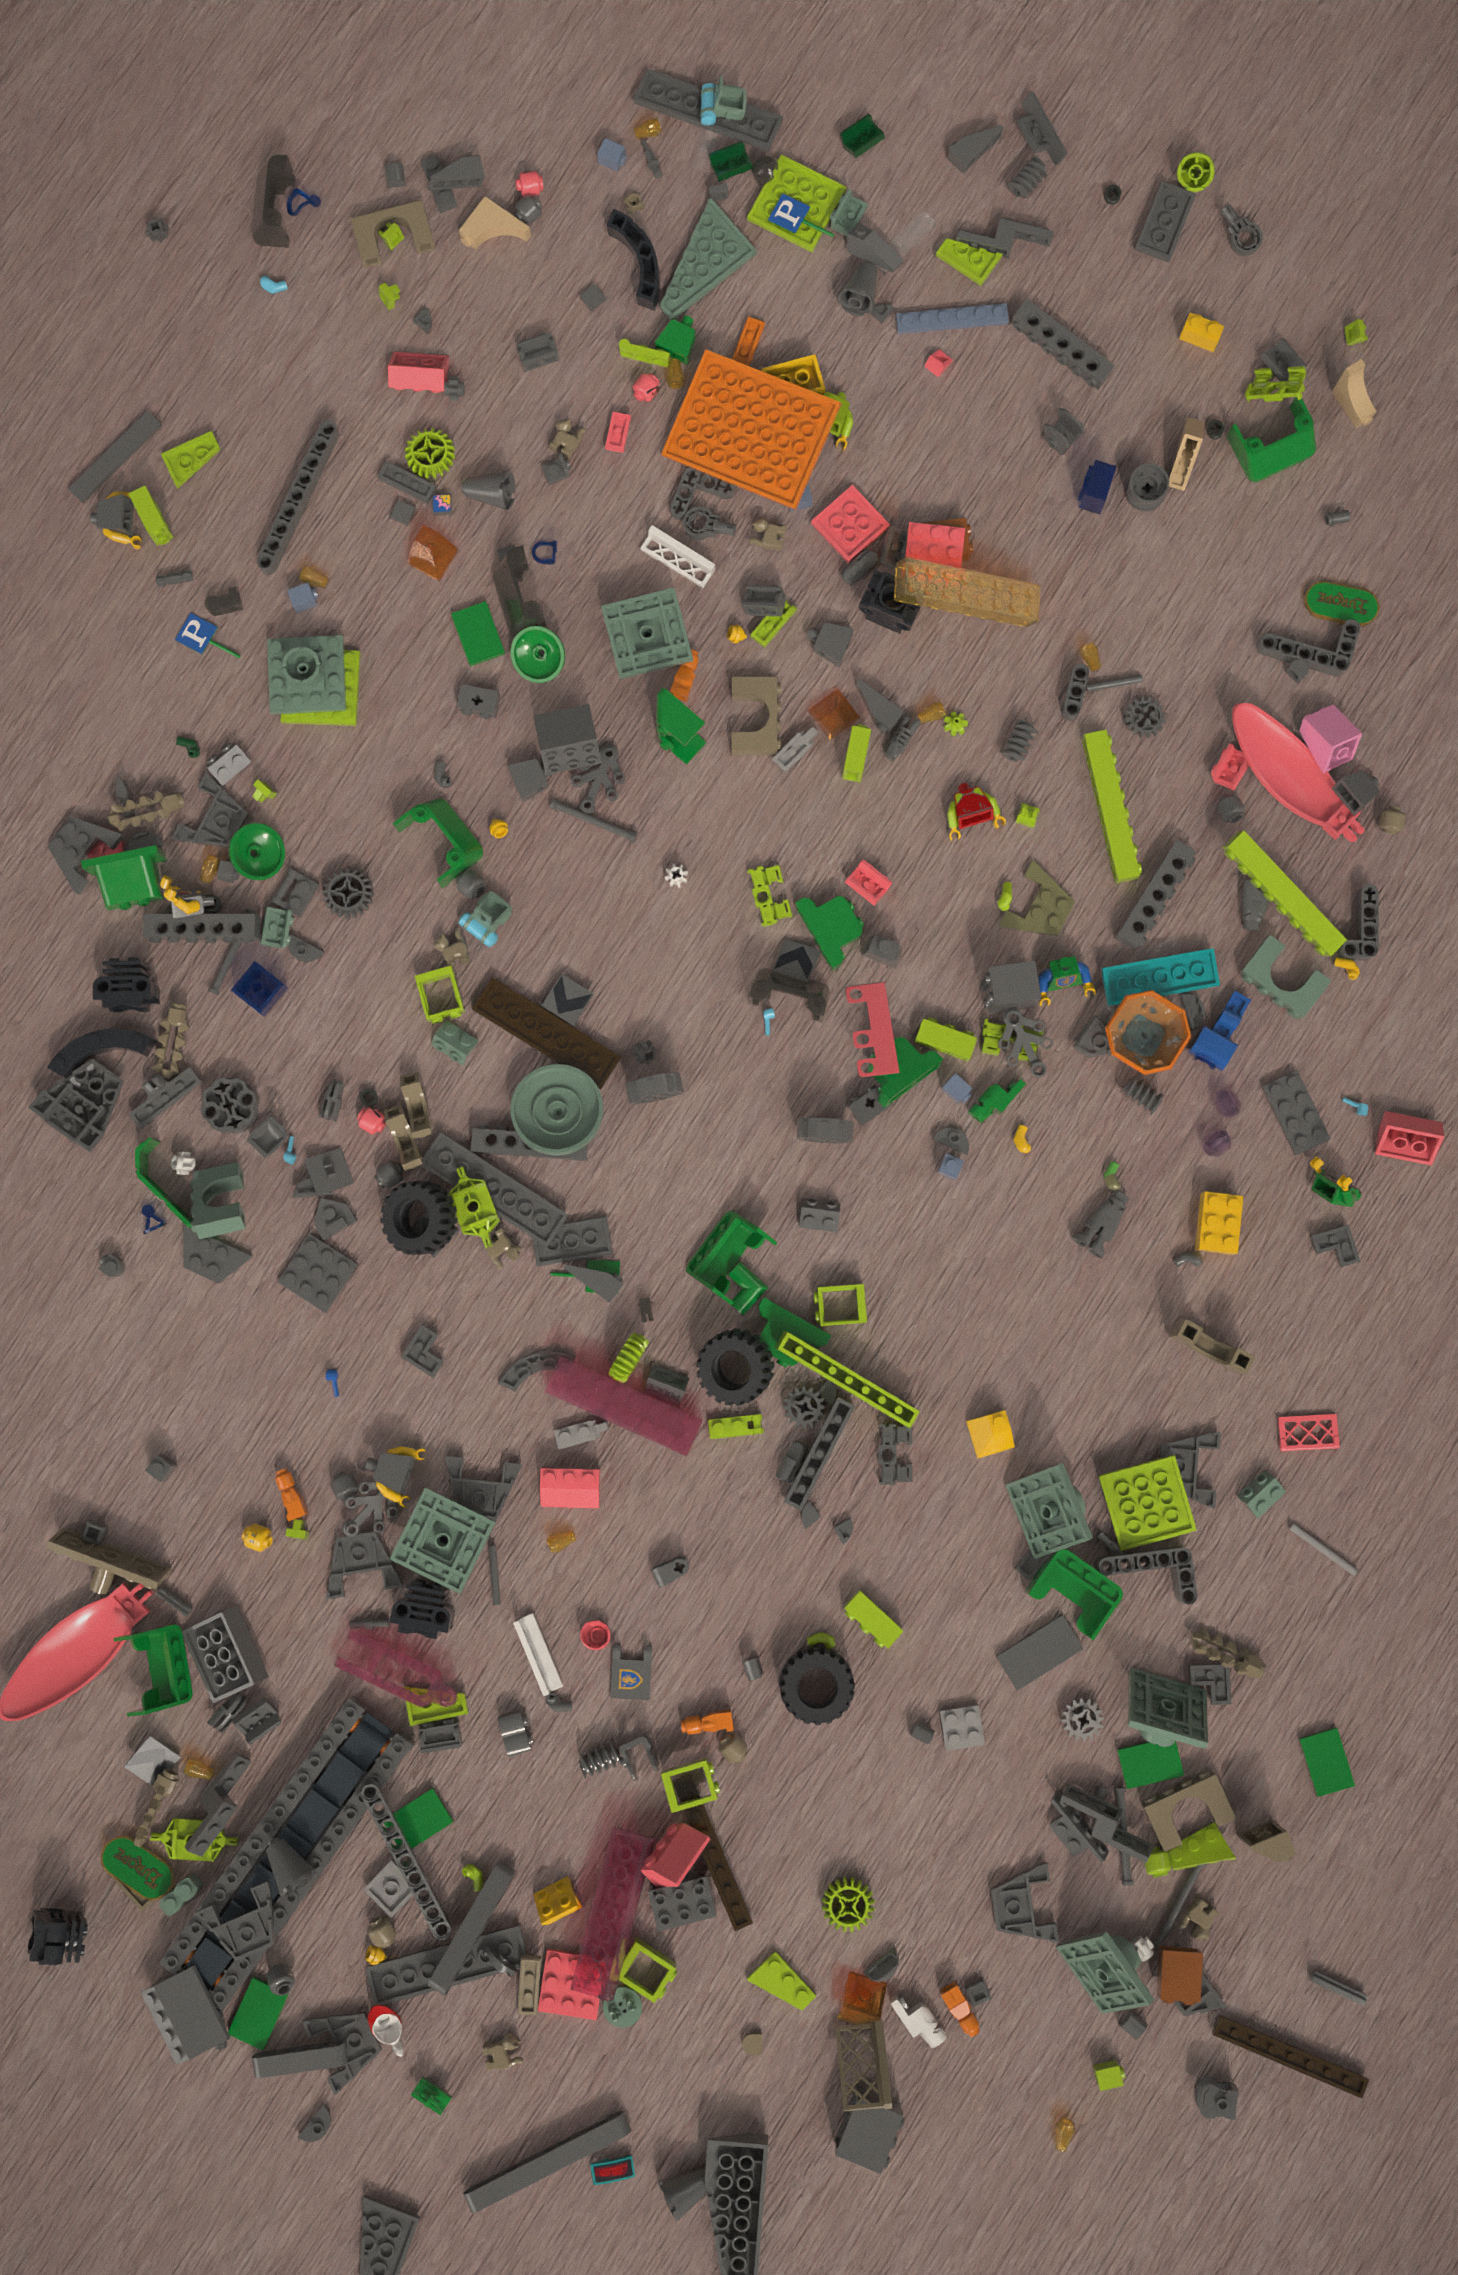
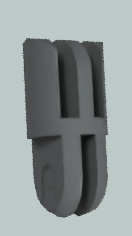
M864 550L842 570V580L847 584L856 583L878 562V555L875 552Z
M333 1079L329 1083L327 1093L323 1097L319 1118L332 1119V1121L337 1122L344 1091V1083L341 1080Z
M795 1442L789 1447L776 1473L778 1479L790 1484L793 1483L808 1453L807 1446L804 1443Z
M241 1693L233 1694L226 1703L219 1707L207 1723L223 1734L233 1722L232 1720L238 1716L246 1705V1697Z

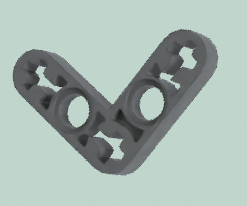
M688 467L683 473L671 503L670 513L676 520L683 519L689 510L697 489L723 499H730L735 494V486ZM692 473H694L696 478L692 479L690 486L688 484V475H692ZM707 479H712L715 484L712 487H706L704 482ZM727 486H729V487H730V491H727V493H724V489H723V488H726ZM683 489H687L691 494L689 497L684 498L680 495V492ZM680 502H682L681 508L683 512L680 511L676 514L675 509H678Z

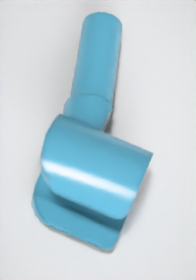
M773 1008L765 1009L763 1012L765 1035H770L769 1019L775 1018Z
M1344 1097L1343 1102L1357 1108L1356 1114L1361 1116L1367 1115V1104L1357 1103Z
M289 1136L288 1148L283 1156L285 1162L289 1164H294L297 1156L291 1153L294 1141L292 1136Z

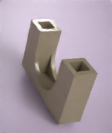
M413 200L408 204L394 205L389 209L375 210L373 213L360 214L355 218H351L364 268L382 264L377 246L378 232L387 227L386 224L388 222L402 225L409 229L413 235L418 254L435 250L422 200Z
M732 677V700L757 701L767 709L769 714L767 724L758 731L732 732V755L775 756L777 750H781V738H777V731H781V720H777V713H781V701H777V694H781V683H777V677Z
M1187 1319L1176 1321L1168 1336L1169 1338L1236 1374L1248 1373L1256 1358L1254 1355L1239 1347H1230L1202 1332V1327Z
M1213 1771L1201 1772L1198 1774V1778L1194 1780L1186 1779L1180 1783L1181 1786L1176 1788L1169 1787L1162 1791L1163 1794L1157 1797L1155 1795L1150 1796L1141 1804L1164 1852L1183 1844L1172 1820L1173 1809L1183 1798L1197 1797L1202 1799L1218 1827L1236 1819L1222 1786Z

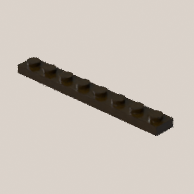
M691 1773L672 1781L681 1803L700 1797ZM704 1804L684 1809L690 1826L710 1838V1841L702 1851V1855L734 1931L753 1924Z
M1220 2014L1217 2017L1212 2031L1214 2036L1361 2099L1363 2098L1369 2082L1368 2077Z

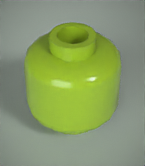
M1154 1847L1147 1863L1144 1862L1146 1872L1152 1875L1153 1878L1166 1876L1168 1871L1171 1870L1168 1852L1160 1850V1847Z

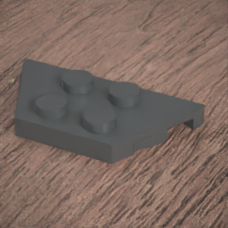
M185 1225L183 1227L184 1268L218 1284H221L229 1275L236 1272L239 1267L253 1257L212 1237L199 1239L197 1233L192 1231V1228Z
M1177 1942L1174 1947H1181V1946H1180V1944ZM1203 1975L1201 2003L1195 2002L1194 2005H1186L1182 2001L1174 2002L1183 2016L1194 2015L1196 2012H1209V2010L1217 2008L1225 2009L1227 2007Z

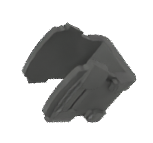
M1059 408L1058 415L1060 419L1054 426L1045 423L1043 439L1051 448L1063 455L1085 429L1083 424L1071 415L1068 410Z
M642 1736L620 1746L622 1757H620L624 1769L628 1768L634 1781L638 1780V1775L627 1750L643 1743L654 1771H659L658 1766L660 1763L656 1754L653 1753V1744L647 1736Z
M1204 2075V2078L1199 2080L1196 2092L1197 2107L1200 2108L1201 2115L1205 2119L1225 2117L1236 2120L1239 2090L1235 2083H1220L1215 2081L1214 2078Z

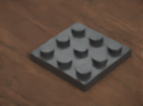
M308 1234L278 1280V1283L324 1313H327L358 1264L312 1234Z

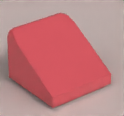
M938 349L929 356L925 367L939 377L953 360L942 350Z

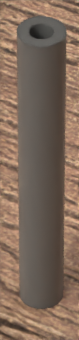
M1142 675L1091 683L1086 685V691L1090 692L1143 682Z
M490 1545L488 1549L493 1605H500L496 1545Z

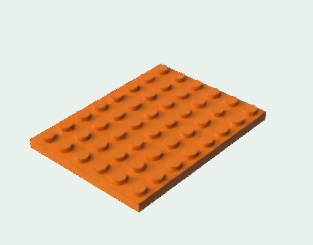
M705 349L661 455L796 510L842 404L839 401Z

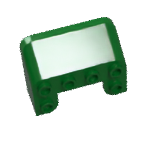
M1067 1549L1056 1551L1043 1564L1024 1591L1034 1599H1043L1050 1589L1054 1588L1081 1607L1083 1611L1077 1619V1628L1093 1641L1123 1597V1591L1120 1586Z

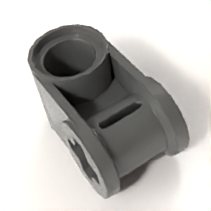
M679 1556L652 1568L650 1571L660 1588L684 1576L689 1569V1562L686 1558ZM677 1562L685 1565L683 1571L675 1568Z

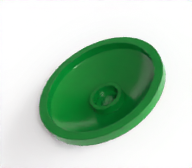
M530 626L521 630L515 636L511 645V660L514 668L523 678L534 683H544L554 679L563 669L565 649L559 636L551 629L544 626ZM540 649L544 650V655L540 654Z
M252 823L241 827L234 833L229 844V857L235 870L243 877L256 881L266 880L273 877L281 869L285 860V847L281 837L274 829L264 824ZM251 850H254L256 853L254 857L250 853Z

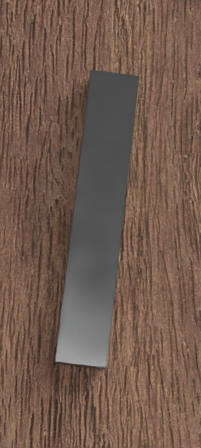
M147 411L68 488L69 491L84 503L162 425Z

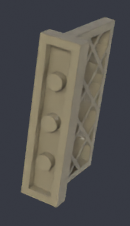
M877 2020L875 2023L835 2027L844 2112L876 2108L892 2109L883 2020ZM872 2029V2037L868 2042L859 2036L863 2030ZM849 2031L854 2037L846 2044L841 2040L840 2032ZM856 2038L865 2045L859 2054L850 2048ZM867 2048L875 2056L870 2063L861 2057ZM847 2050L856 2056L850 2065L842 2058ZM858 2059L867 2065L861 2075L852 2068ZM869 2069L877 2074V2078L872 2084L863 2078ZM849 2071L858 2077L852 2086L844 2078ZM860 2080L869 2086L863 2096L854 2089ZM871 2090H874L879 2095L878 2103H870L866 2099ZM851 2092L860 2098L856 2105H847V2097Z

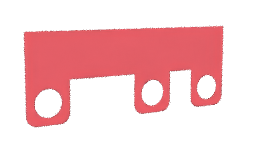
M885 982L847 987L846 996L849 1003L867 1002L871 1030L855 1031L853 1033L854 1046L856 1048L874 1047L875 1058L861 1059L857 1062L859 1076L868 1077L899 1073ZM853 989H858L862 992V996L855 1000L850 997V992ZM866 1034L869 1037L868 1043L864 1045L859 1044L857 1036ZM869 1062L874 1067L873 1071L864 1073L861 1070V1065Z

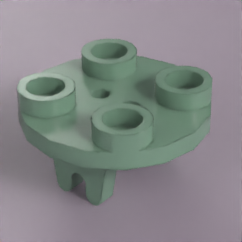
M629 1986L613 1988L607 1993L603 2002L605 2018L616 2027L626 2028L632 2026L638 2021L642 2013V2001L638 1993Z

